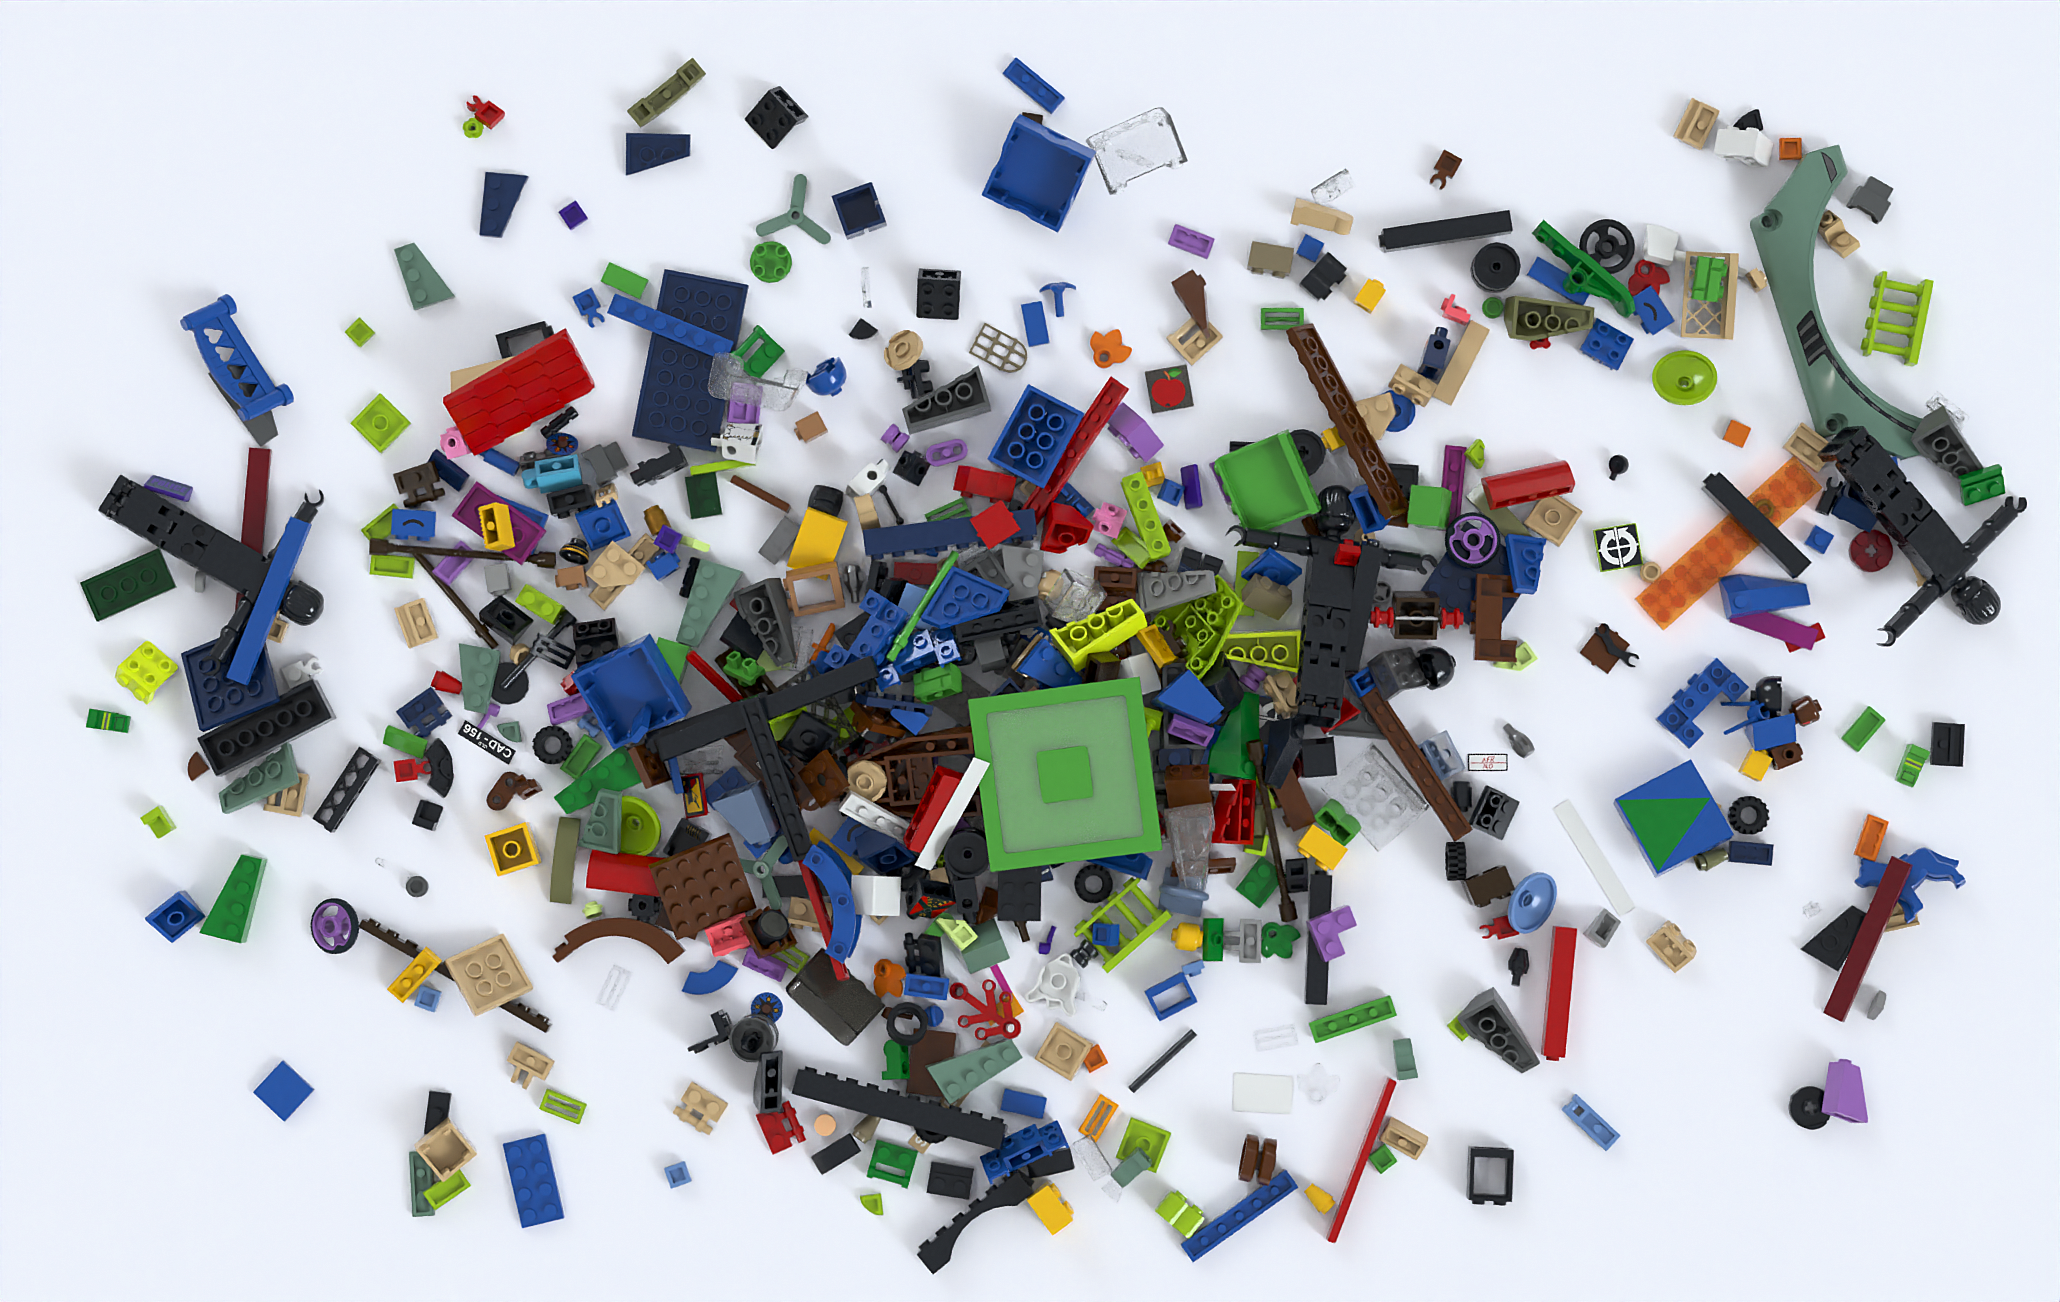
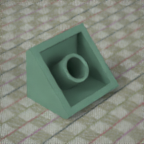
M995 918L971 927L978 937L961 951L970 974L1010 959Z

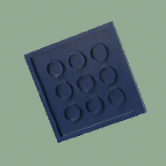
M1467 521L1461 528L1463 532L1470 529H1478ZM1471 534L1468 536L1467 542L1471 546H1476L1478 539L1475 535ZM1489 535L1484 536V544L1479 549L1483 557L1492 548L1493 538ZM1454 540L1452 543L1457 554L1468 560L1470 552L1462 547L1460 540ZM1500 543V548L1495 558L1488 564L1478 568H1467L1457 564L1446 551L1420 591H1435L1440 598L1439 607L1445 608L1447 612H1453L1454 608H1459L1460 612H1463V622L1469 626L1470 622H1473L1474 613H1470V601L1474 600L1476 574L1511 576L1506 547ZM1503 598L1502 623L1518 598Z
M243 634L240 636L226 662H220V672L214 676H208L205 673L214 671L217 667L216 662L213 660L202 662V659L206 656H211L209 653L219 638L181 653L200 731H208L280 702L266 642L248 685L226 677Z

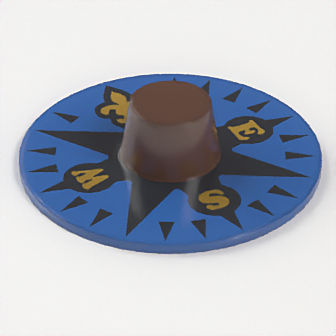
M557 433L547 439L546 446L554 454L568 455L577 450L578 440L573 435Z
M761 993L754 998L751 1004V1014L766 1015L774 1023L780 1019L783 1012L780 998L773 993Z

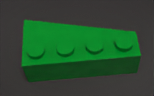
M625 745L617 748L554 796V799L566 814H572L594 804L598 791L602 788L622 792L642 783L628 748Z
M249 854L240 855L199 932L200 934L240 944L246 943L267 859Z

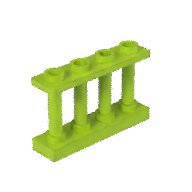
M1882 271L1875 276L1873 288L1876 289L1874 296H1871L1869 302L1871 314L1865 322L1867 334L1866 338H1863L1861 342L1862 356H1870L1872 350L1898 355L1905 359L1904 365L1913 367L1918 364L1934 280L1925 279L1916 286L1887 280L1888 271ZM1884 288L1915 294L1917 297L1916 305L1908 306L1882 300ZM1880 309L1911 315L1913 317L1912 326L1905 327L1878 321ZM1876 329L1906 335L1909 338L1908 346L1902 348L1874 342Z
M1140 471L1122 478L1120 484L1140 538L1145 542L1151 557L1149 562L1151 563L1170 556L1171 548L1143 473Z
M1131 877L1123 884L1125 889L1120 893L1117 891L1112 893L1107 898L1109 903L1103 908L1099 905L1090 913L1093 916L1087 922L1083 919L1074 927L1077 930L1073 934L1075 937L1082 933L1092 944L1093 932L1089 929V926L1097 919L1101 923L1114 924L1105 912L1115 905L1136 929L1137 935L1132 940L1129 937L1126 938L1119 930V947L1121 949L1116 954L1113 951L1110 952L1103 945L1092 944L1104 957L1103 961L1105 963L1102 968L1107 974L1173 916L1168 908L1164 912L1161 909L1158 910L1137 886L1141 881L1139 878L1134 879ZM1131 891L1152 915L1153 921L1148 926L1145 923L1142 924L1121 900L1127 892Z

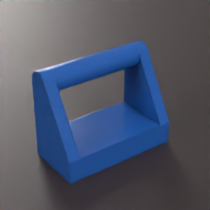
M895 707L891 710V715L915 735L932 716V714L918 710L912 712Z
M1182 971L1144 990L1159 1021L1198 1002ZM1183 982L1190 997L1159 1012L1152 997Z

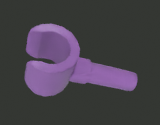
M494 703L490 704L488 713L484 714L477 727L482 729L490 715L497 717L501 707Z

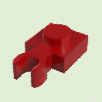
M473 95V101L476 104L473 105L468 101L466 102L467 109L475 112V119L490 130L505 117V111L489 100L483 104L478 96Z
M415 758L393 761L396 783L418 780L417 773L431 774V771L426 772L423 769L424 764L429 763V761L426 760L417 765Z
M1508 915L1493 918L1494 925L1489 926L1485 924L1479 927V929L1487 928L1489 931L1486 936H1481L1483 939H1488L1493 934H1496L1497 940L1519 935V932L1511 927Z

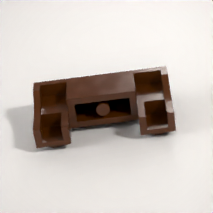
M1476 574L1474 600L1470 601V613H1474L1473 622H1470L1469 634L1473 635L1474 639L1473 661L1517 662V640H1501L1503 598H1519V593H1514L1512 579L1509 575Z

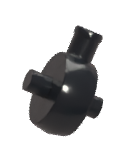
M1618 454L1610 458L1609 469L1611 474L1609 479L1615 481L1617 475L1623 474L1628 470L1629 462L1625 456Z

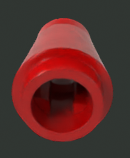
M436 670L430 686L434 687V690L459 695L462 689V682L443 670L442 672Z

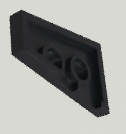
M1851 905L1800 950L1839 972L1852 948L1866 913Z

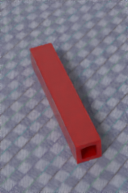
M1553 926L1541 1045V1055L1546 1056V1060L1559 1061V1057L1565 1058L1577 928Z

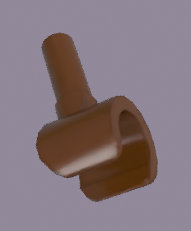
M885 1007L881 1016L887 1019L892 1008ZM903 1013L897 1017L912 1020L913 1015Z

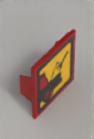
M702 772L681 776L684 790L682 795L687 819L706 816L710 813L708 812L703 779L705 775Z

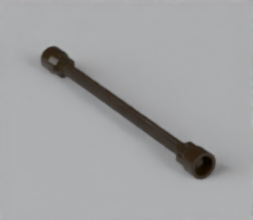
M371 538L369 543V555L387 556L388 553L404 552L421 555H448V557L459 556L462 558L473 557V559L484 558L487 560L513 561L503 552L497 553L480 550L478 552V550L467 551V549L453 550V548L442 549L439 547L395 545L394 543H389V540ZM539 551L538 554L529 555L525 562L537 564V567L555 569L556 552Z
M1263 739L1250 740L1246 742L1249 760L1253 761L1256 769L1263 811H1265L1264 816L1268 827L1272 856H1274L1273 861L1281 893V903L1278 905L1282 922L1294 921L1298 919L1295 901H1291V897L1288 895L1268 787L1264 783L1263 757L1266 755Z

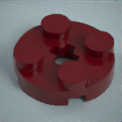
M1872 529L1870 533L1864 530L1858 533L1850 542L1849 558L1861 571H1880L1889 565L1893 556V545L1887 534ZM1870 545H1873V548L1876 549L1873 557H1870L1869 553L1865 551Z

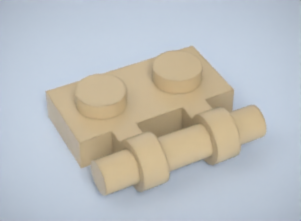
M692 1081L681 1098V1101L687 1104L686 1108L683 1110L676 1106L672 1113L677 1115L680 1121H686L696 1127L695 1130L701 1133L702 1131L710 1135L713 1128L707 1125L708 1120L711 1119L717 1123L727 1108L728 1103ZM693 1108L704 1115L701 1120L690 1114Z

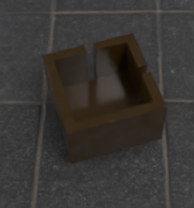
M1505 865L1495 866L1483 871V874L1480 876L1476 874L1460 881L1469 904L1479 908L1491 904V899L1501 900L1511 896V891L1515 890Z

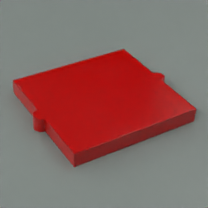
M1002 499L970 519L978 532L977 536L981 537L988 550L1021 530L1012 517L1013 513L1009 512Z

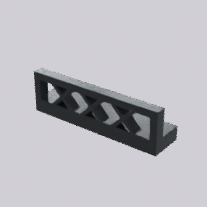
M1038 596L1005 602L999 612L956 624L955 629L958 643L1043 626Z
M359 746L312 819L323 825L327 831L335 833L382 760ZM362 753L369 757L363 768L358 769L357 759ZM356 772L357 778L351 786L347 787L345 777L348 773ZM344 790L345 796L340 804L335 805L334 794L337 791ZM332 808L333 814L328 822L320 818L325 809Z

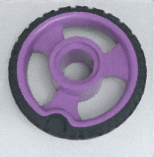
M1470 512L1456 517L1449 524L1445 533L1447 553L1454 562L1463 567L1478 568L1488 564L1495 558L1500 548L1501 537L1498 527L1489 517L1481 513ZM1467 520L1481 522L1479 530L1470 529L1466 532L1460 530L1458 525ZM1472 534L1477 537L1478 543L1476 546H1471L1467 542L1469 535ZM1492 535V548L1483 557L1479 549L1484 544V536ZM1452 541H1461L1462 547L1470 552L1468 560L1457 554Z
M339 898L326 899L315 908L310 928L317 946L329 954H341L352 948L359 934V921L354 908L347 901ZM328 907H338L336 915L323 917V913ZM349 932L347 939H345L343 936ZM324 937H333L334 945L332 946L327 943Z

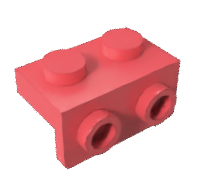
M745 912L704 928L714 957L725 956L731 951L745 949L751 945L740 924L741 919L747 917Z

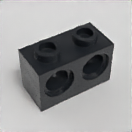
M864 611L833 632L845 650L848 651L851 647L845 643V637L848 634H854L856 637L859 635L863 625L871 616Z

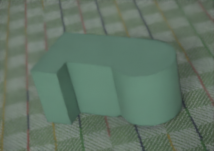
M1411 1039L1393 1040L1397 1080L1418 1078Z
M1138 1146L1111 1172L1110 1176L1124 1188L1141 1172L1151 1166L1152 1159Z

